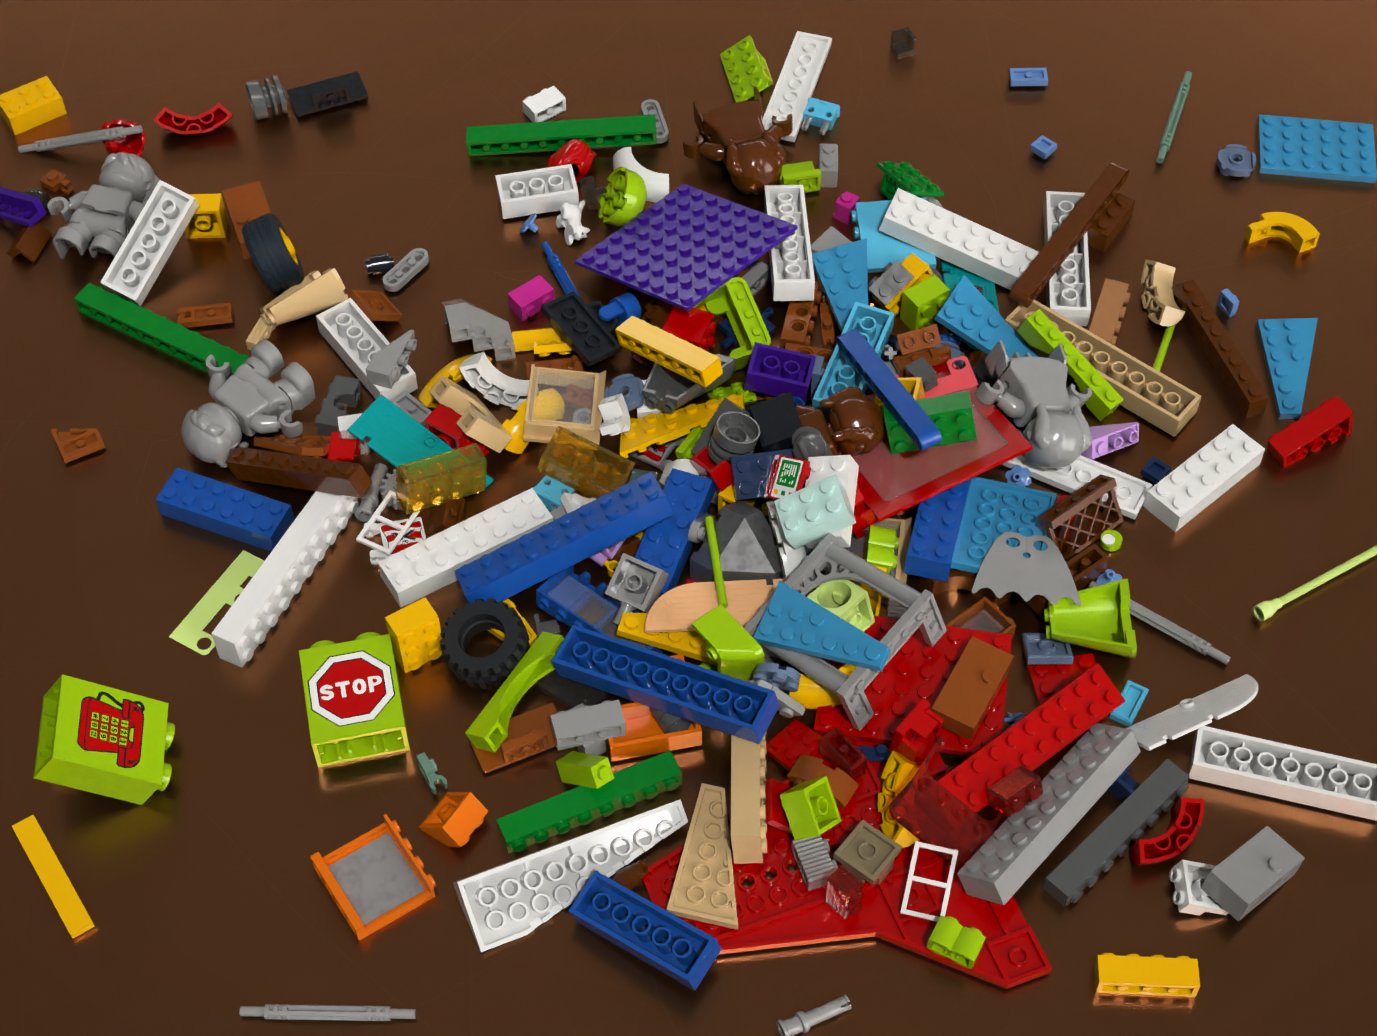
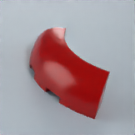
M218 102L212 109L197 116L178 114L164 107L153 119V122L175 133L198 135L218 129L226 124L234 115Z
M1181 797L1171 807V820L1166 832L1152 839L1138 840L1130 848L1132 862L1135 865H1152L1166 861L1181 853L1194 840L1193 838L1201 826L1204 815V799Z

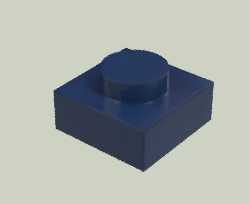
M1153 457L1142 468L1140 475L1157 484L1170 473L1171 467Z

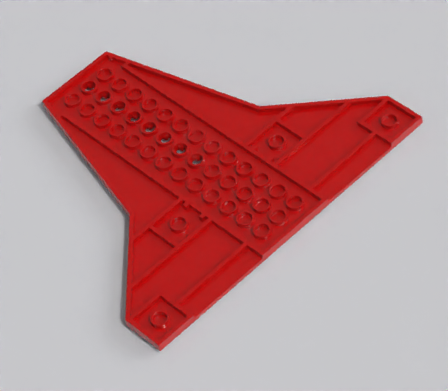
M820 735L827 741L828 747L816 757L824 760L823 765L833 770L838 767L859 785L846 807H837L842 821L821 834L822 839L826 838L830 847L829 857L831 860L834 859V856L831 854L832 849L836 848L837 850L862 819L883 833L881 824H883L882 814L878 812V793H882L884 779H881L886 763L856 759V754H862V752H857L858 746L877 747L881 743ZM884 744L886 748H890V745ZM926 750L919 759L914 760V762L925 769L919 780L915 795L917 822L925 833L918 842L958 850L945 917L951 916L957 919L963 927L977 928L986 937L972 969L959 965L950 958L940 956L927 948L928 940L937 922L900 913L915 843L901 849V852L894 859L892 870L880 884L875 882L874 885H871L865 880V883L859 886L842 873L843 865L835 859L839 873H836L835 883L808 891L799 868L795 872L787 870L788 864L792 863L793 866H798L791 850L794 836L767 824L766 833L767 853H763V863L734 864L731 843V815H729L727 818L738 930L679 917L716 938L721 947L718 955L877 937L1005 989L1046 975L1052 971V967L1031 926H1028L1013 896L1005 905H1001L966 894L957 873L986 842V839L974 816L970 817L956 829L944 834L917 796L919 792L949 771L940 753L936 751ZM789 778L782 782L786 785L794 787L793 783ZM685 844L650 865L648 873L641 879L650 902L666 911ZM919 847L913 876L947 883L953 855ZM769 871L771 874H776L773 880L764 878L766 872ZM747 879L748 882H754V884H752L750 888L742 886L744 883L743 880ZM912 881L906 909L940 917L946 888Z

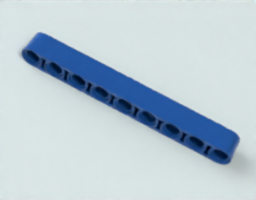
M856 328L836 337L837 344L842 353L921 451L942 442L937 426Z

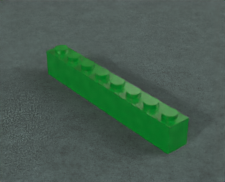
M671 750L614 772V779L598 789L579 786L496 819L498 832L508 854L520 852L534 843L545 842L554 835L565 834L572 828L579 825H587L601 816H610L616 810L632 807L641 800L652 799L666 790L676 789L682 784V772Z

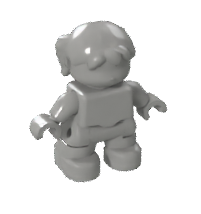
M112 153L106 157L102 165L98 180L99 185L93 184L88 191H80L70 197V201H67L64 197H55L48 202V210L51 215H57L61 211L65 221H69L67 226L58 229L53 238V244L61 259H64L70 245L76 246L80 255H83L86 249H88L92 258H95L98 252L113 255L115 258L160 180L145 159L136 154Z
M265 339L261 340L251 349V357L244 364L238 366L234 375H231L227 380L226 378L231 372L229 362H224L222 367H216L214 355L211 354L206 358L207 371L210 377L208 392L215 403L208 402L197 410H189L183 419L181 435L185 447L198 459L207 463H216L222 468H227L228 465L225 461L236 447H249L248 442H240L242 432L249 437L256 433L278 432L279 429H281L284 436L289 438L298 437L302 434L303 425L301 422H289H292L294 410H303L315 399L313 380L304 367L297 362H292L281 371L280 380L271 382L269 378L284 367V361L279 350Z
M999 340L985 359L989 375L998 380L992 388L989 383L982 382L976 391L977 398L987 405H992L997 401L996 405L1007 416L1013 418L1016 426L1025 427L1023 436L1033 447L1032 450L1025 452L1028 462L1039 467L1054 469L1072 464L1092 444L1091 430L1081 411V407L1091 397L1092 389L1086 388L1082 393H1078L1075 390V385L1072 383L1066 388L1068 368L1062 344H1059L1048 358L1032 357L1030 353L1020 357L1018 352H1015L1012 357H1008L1003 341Z

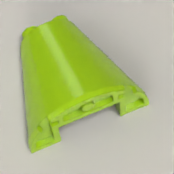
M1121 579L1078 591L1081 601L1080 607L1066 597L1061 598L1056 605H1052L1048 601V608L1044 609V620L1049 622V626H1046V639L1058 640L1128 658H1136L1137 644L1135 630H1132L1128 579Z

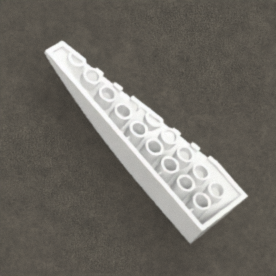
M681 799L453 882L460 905L480 952L528 935L539 925L545 923L559 911L572 904L595 870L609 878L659 841L685 825L688 819Z

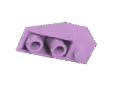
M1139 423L1091 426L1092 444L1081 455L1089 459H1095L1139 442Z

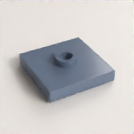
M1022 633L1021 641L1027 664H1073L1074 657L1070 643L1046 639V633Z

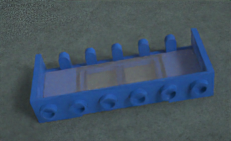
M574 565L551 576L536 590V606L569 627L576 625L658 653L665 651L664 649L616 635L619 625L613 623V620L621 606L620 601L605 594L608 586L604 582H601L597 588L591 585V575L587 571H584L579 577L573 573ZM636 609L633 610V613H642V611Z

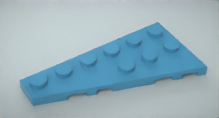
M867 238L812 254L813 267L841 333L855 301L868 305Z
M965 275L934 319L987 355L999 340H1002L1008 357H1012L1015 352H1018L1020 357H1024L1026 353H1030L1032 357H1038Z
M1318 318L1257 320L1256 327L1278 419L1300 418Z
M780 580L753 637L760 644L882 672L890 654V650L886 645Z

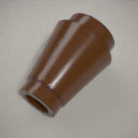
M640 860L617 871L613 881L632 891L645 874L648 873V866Z

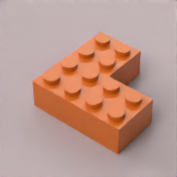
M683 654L670 656L685 661ZM634 702L621 705L626 722V735L606 739L611 762L670 750L702 745L701 724L692 721L687 730L665 734L660 723L652 715L650 707Z

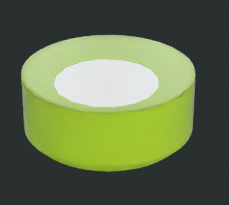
M1106 530L1101 534L1100 545L1104 550L1114 552L1120 549L1123 538L1115 530Z

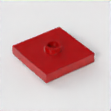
M770 778L766 780V823L793 835L790 831L789 822L781 805L780 794L792 787Z

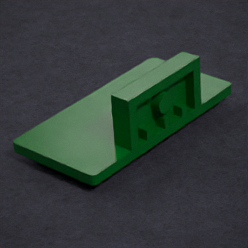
M889 160L877 162L876 166L884 172L880 192L890 200H893L898 188L913 195L944 197L945 192L938 185L933 184L930 178L923 176L921 171L913 168L911 163L905 161L894 163Z

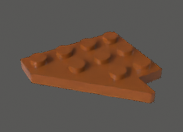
M276 434L273 437H254V446L272 449L274 452L322 458L321 456H326L329 451L331 435H300L289 438L284 436V434Z

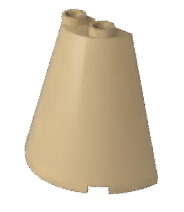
M335 268L327 269L323 272V275L316 270L305 276L301 283L294 284L295 286L290 287L259 310L262 313L260 316L266 325L271 323L277 326L326 311L347 300L348 295L343 291L345 286Z

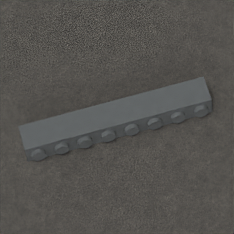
M1167 758L1046 877L1043 889L1064 907L1071 901L1076 903L1083 894L1082 890L1086 886L1092 887L1099 878L1097 875L1101 871L1107 872L1114 863L1113 859L1117 855L1122 857L1128 850V845L1132 841L1137 842L1144 834V829L1147 826L1152 827L1158 820L1159 814L1162 811L1167 812L1173 805V800L1177 796L1182 797L1189 788L1187 783L1190 776Z

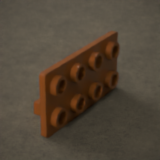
M549 703L510 718L508 736L495 753L475 748L468 738L483 773H488L555 747L556 742L550 715L557 713L554 704Z

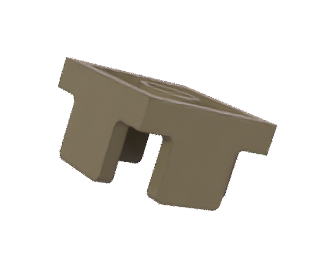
M862 819L835 851L833 858L843 865L842 873L859 886H862L865 880L871 885H874L875 882L880 884L892 870L894 859L901 852L902 846Z

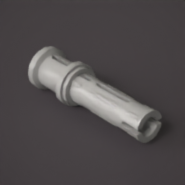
M379 463V466L378 464L374 466L370 478L372 484L360 498V506L355 510V517L360 521L368 522L374 514V509L379 504L378 495L380 486H382L381 479L385 478L388 467L382 463Z
M844 994L805 1013L803 1011L795 1012L793 1017L783 1021L781 1019L777 1020V1030L780 1036H794L801 1032L807 1033L811 1026L851 1010V1004H847L850 1000Z

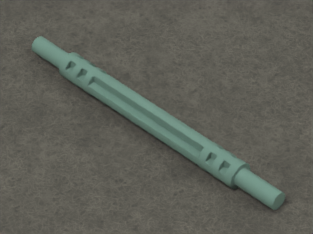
M1190 71L1185 72L1183 80L1178 86L1175 100L1158 146L1157 163L1164 162L1166 152L1170 149L1190 89L1189 83L1192 77V72Z

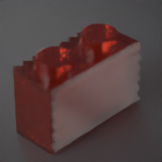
M835 727L820 739L819 753L835 769L838 767L853 780H857L865 774L867 756H864V753H861V750H858V747L851 743L852 740H848V737H845V734H842V731Z
M1023 765L986 789L988 805L1009 818L1015 812L1021 811L1029 802L1031 803L1032 800L1038 799L1043 794L1041 777L1037 776L1033 771L1027 770Z
M841 865L827 878L825 903H829V906H832V910L836 909V913H840L843 919H847L850 915L855 916L863 906L861 900L864 896V883Z

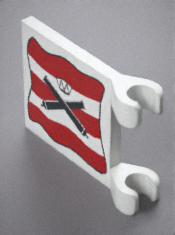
M421 517L414 519L390 556L426 539ZM408 519L397 520L394 522L404 526ZM374 523L365 537H373L380 533L383 547L388 549L400 530L384 523ZM377 550L370 551V562L372 565H378L379 561L389 557Z

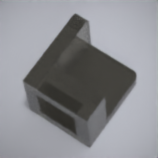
M905 27L892 31L890 48L897 59L915 55L916 37L910 28Z

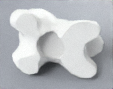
M586 200L580 201L578 206L567 202L561 205V214L556 218V226L558 228H565L564 236L567 245H572L573 239L579 241L587 238L586 233L590 231L589 228L581 224V212L586 204Z

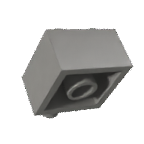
M623 553L605 591L606 595L620 601L619 603L621 604L613 623L619 625L623 612H633V610L638 609L648 613L651 606L659 598L669 574L662 569Z

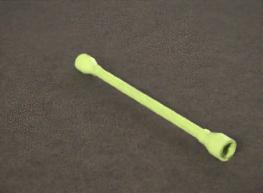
M1377 545L1279 598L1263 601L1253 606L1255 617L1261 622L1267 620L1278 609L1282 608L1283 605L1377 555Z

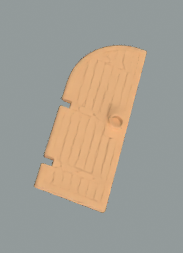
M766 579L724 581L728 607L725 609L744 628L745 624L757 614L760 607L766 604L773 596L779 580L784 583L785 579H772L773 585H767ZM715 581L683 584L661 595L651 606L647 614L645 633L696 631L692 627V623L719 605Z

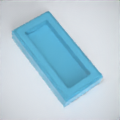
M1128 680L1121 692L1125 702L1113 710L1109 718L1125 726H1132L1149 689Z

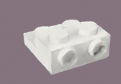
M1182 859L1172 867L1169 877L1170 881L1175 884L1173 902L1178 905L1179 912L1199 916L1204 912L1221 915L1229 914L1201 889L1210 871L1216 867L1215 865Z

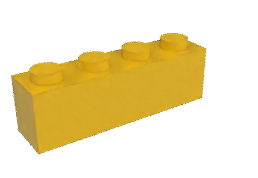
M1103 953L1097 955L1094 963L1096 993L1196 997L1200 989L1198 959H1192L1188 956L1167 958L1163 955L1143 957L1138 954L1119 956L1113 953Z

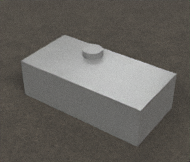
M1266 826L1212 869L1201 889L1232 917L1240 921L1294 876L1305 857L1270 827Z

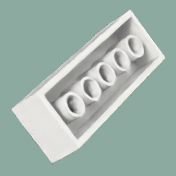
M159 180L100 282L105 289L141 307L199 206L195 197Z
M351 298L316 315L321 335L375 399L382 394L392 402L403 392L411 393L418 389L416 373L408 364L405 367L403 366L400 378L394 383L392 389L368 383L366 374L368 364L375 353L390 343Z
M1232 424L1149 489L1143 507L1174 532H1177L1259 466L1265 448Z

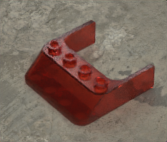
M940 735L925 748L892 800L889 812L894 820L923 843L953 850L957 849L958 856L955 868H961L989 839L1013 799L1014 794L1010 792L1000 799L987 820L980 817L933 779L928 772V763L944 739ZM934 851L951 865L953 855Z

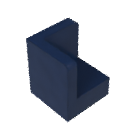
M1128 766L1109 788V792L1122 803L1140 786L1129 776L1131 766Z

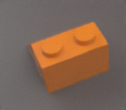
M446 792L419 828L448 847H461L469 841L470 834L474 829L484 822V817L489 811L471 792Z

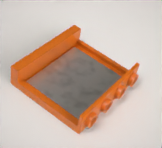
M387 814L383 815L385 821L383 824L322 857L319 852L310 856L313 868L359 941L436 897L434 892L436 883L430 873L427 875L424 873V865L418 855L413 856L411 853L413 849L409 840L406 837L402 839L399 834L401 832L399 825L395 820L391 821Z

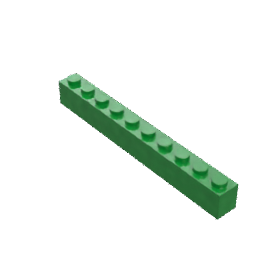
M655 114L467 127L466 145L469 156L558 151L565 143L573 139H581L590 148L657 144Z
M88 283L74 297L78 312L208 373L206 358L211 354L215 357L216 367H222L224 362H229L231 372L226 380L231 375H234L238 366L244 364L249 358L247 355L240 354L228 346L225 347L213 339L201 336L198 332L191 331L179 323L176 324L164 316H159L147 308L144 309L132 301H127L115 293L112 294L100 286Z

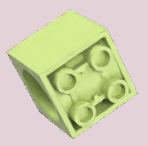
M848 579L825 582L807 596L812 601L863 632L875 622L868 592Z

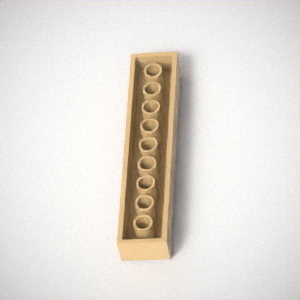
M1036 300L1028 308L1019 304L1005 319L1038 357L1048 358V353L1030 346L1017 332L1024 320L1040 309L1124 399L1120 404L1121 406L1174 437L1198 410L1201 395Z

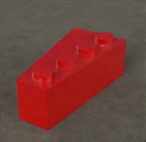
M1337 395L1332 399H1326L1315 410H1309L1298 421H1293L1281 432L1272 434L1268 439L1267 451L1284 468L1304 458L1308 451L1316 452L1321 449L1324 443L1329 442L1332 444L1338 440L1337 436L1341 434L1345 437L1352 433L1353 411Z

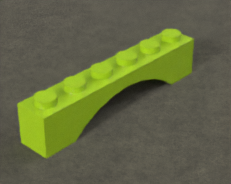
M1040 309L1024 320L1017 332L1030 346L1050 355L1059 344H1062L1067 358V371L1073 377L1081 393L1086 388L1092 389V395L1085 404L1101 422L1114 412L1124 399Z
M542 632L465 732L475 748L493 753L498 750L500 744L508 736L510 718L520 699L538 680L555 670L551 661L564 640L562 635Z

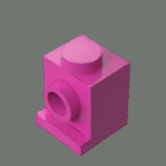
M848 191L842 193L835 203L836 211L833 213L832 218L849 225L852 222L851 211H854L855 203L860 202V197Z

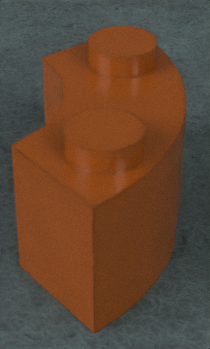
M800 755L787 775L793 786L806 780L827 776L837 807H846L859 786L857 782L838 767L833 770L823 765L824 760L820 758Z

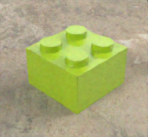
M933 275L903 291L900 319L911 330L923 328V324L937 322L934 319L949 298L950 289L936 275Z
M827 776L803 781L780 794L781 805L785 810L789 828L793 833L795 841L819 836L842 821Z

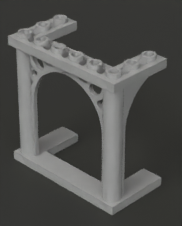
M830 533L818 543L817 547L810 555L804 558L801 565L784 582L805 596L813 588L828 581L838 579L855 580L906 608L907 611L880 641L890 650L885 666L919 627L925 642L932 647L947 631L933 593L926 589L920 593L841 547L837 538ZM823 569H824L826 575H822V574H821V571H822ZM771 598L760 607L757 614L744 626V629L752 637H754ZM759 643L765 654L764 663H773L779 658L836 693L855 729L861 731L874 716L864 690L880 671L858 666L848 676L819 657Z

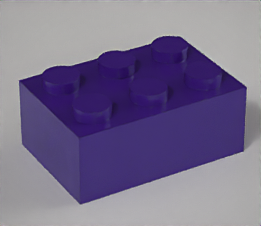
M755 342L744 389L772 396L791 392L793 397H799L805 403L816 356Z

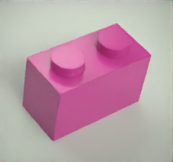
M541 275L508 293L509 308L522 321L538 313L541 305L555 299L554 288Z

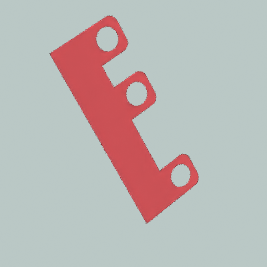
M959 356L949 359L947 366L951 375L938 378V385L925 392V398L942 396L977 386L978 382L966 356ZM956 360H963L965 367L956 370L952 367V363ZM873 393L872 395H865V396H868V397H870V398H872V399L874 400L876 394Z

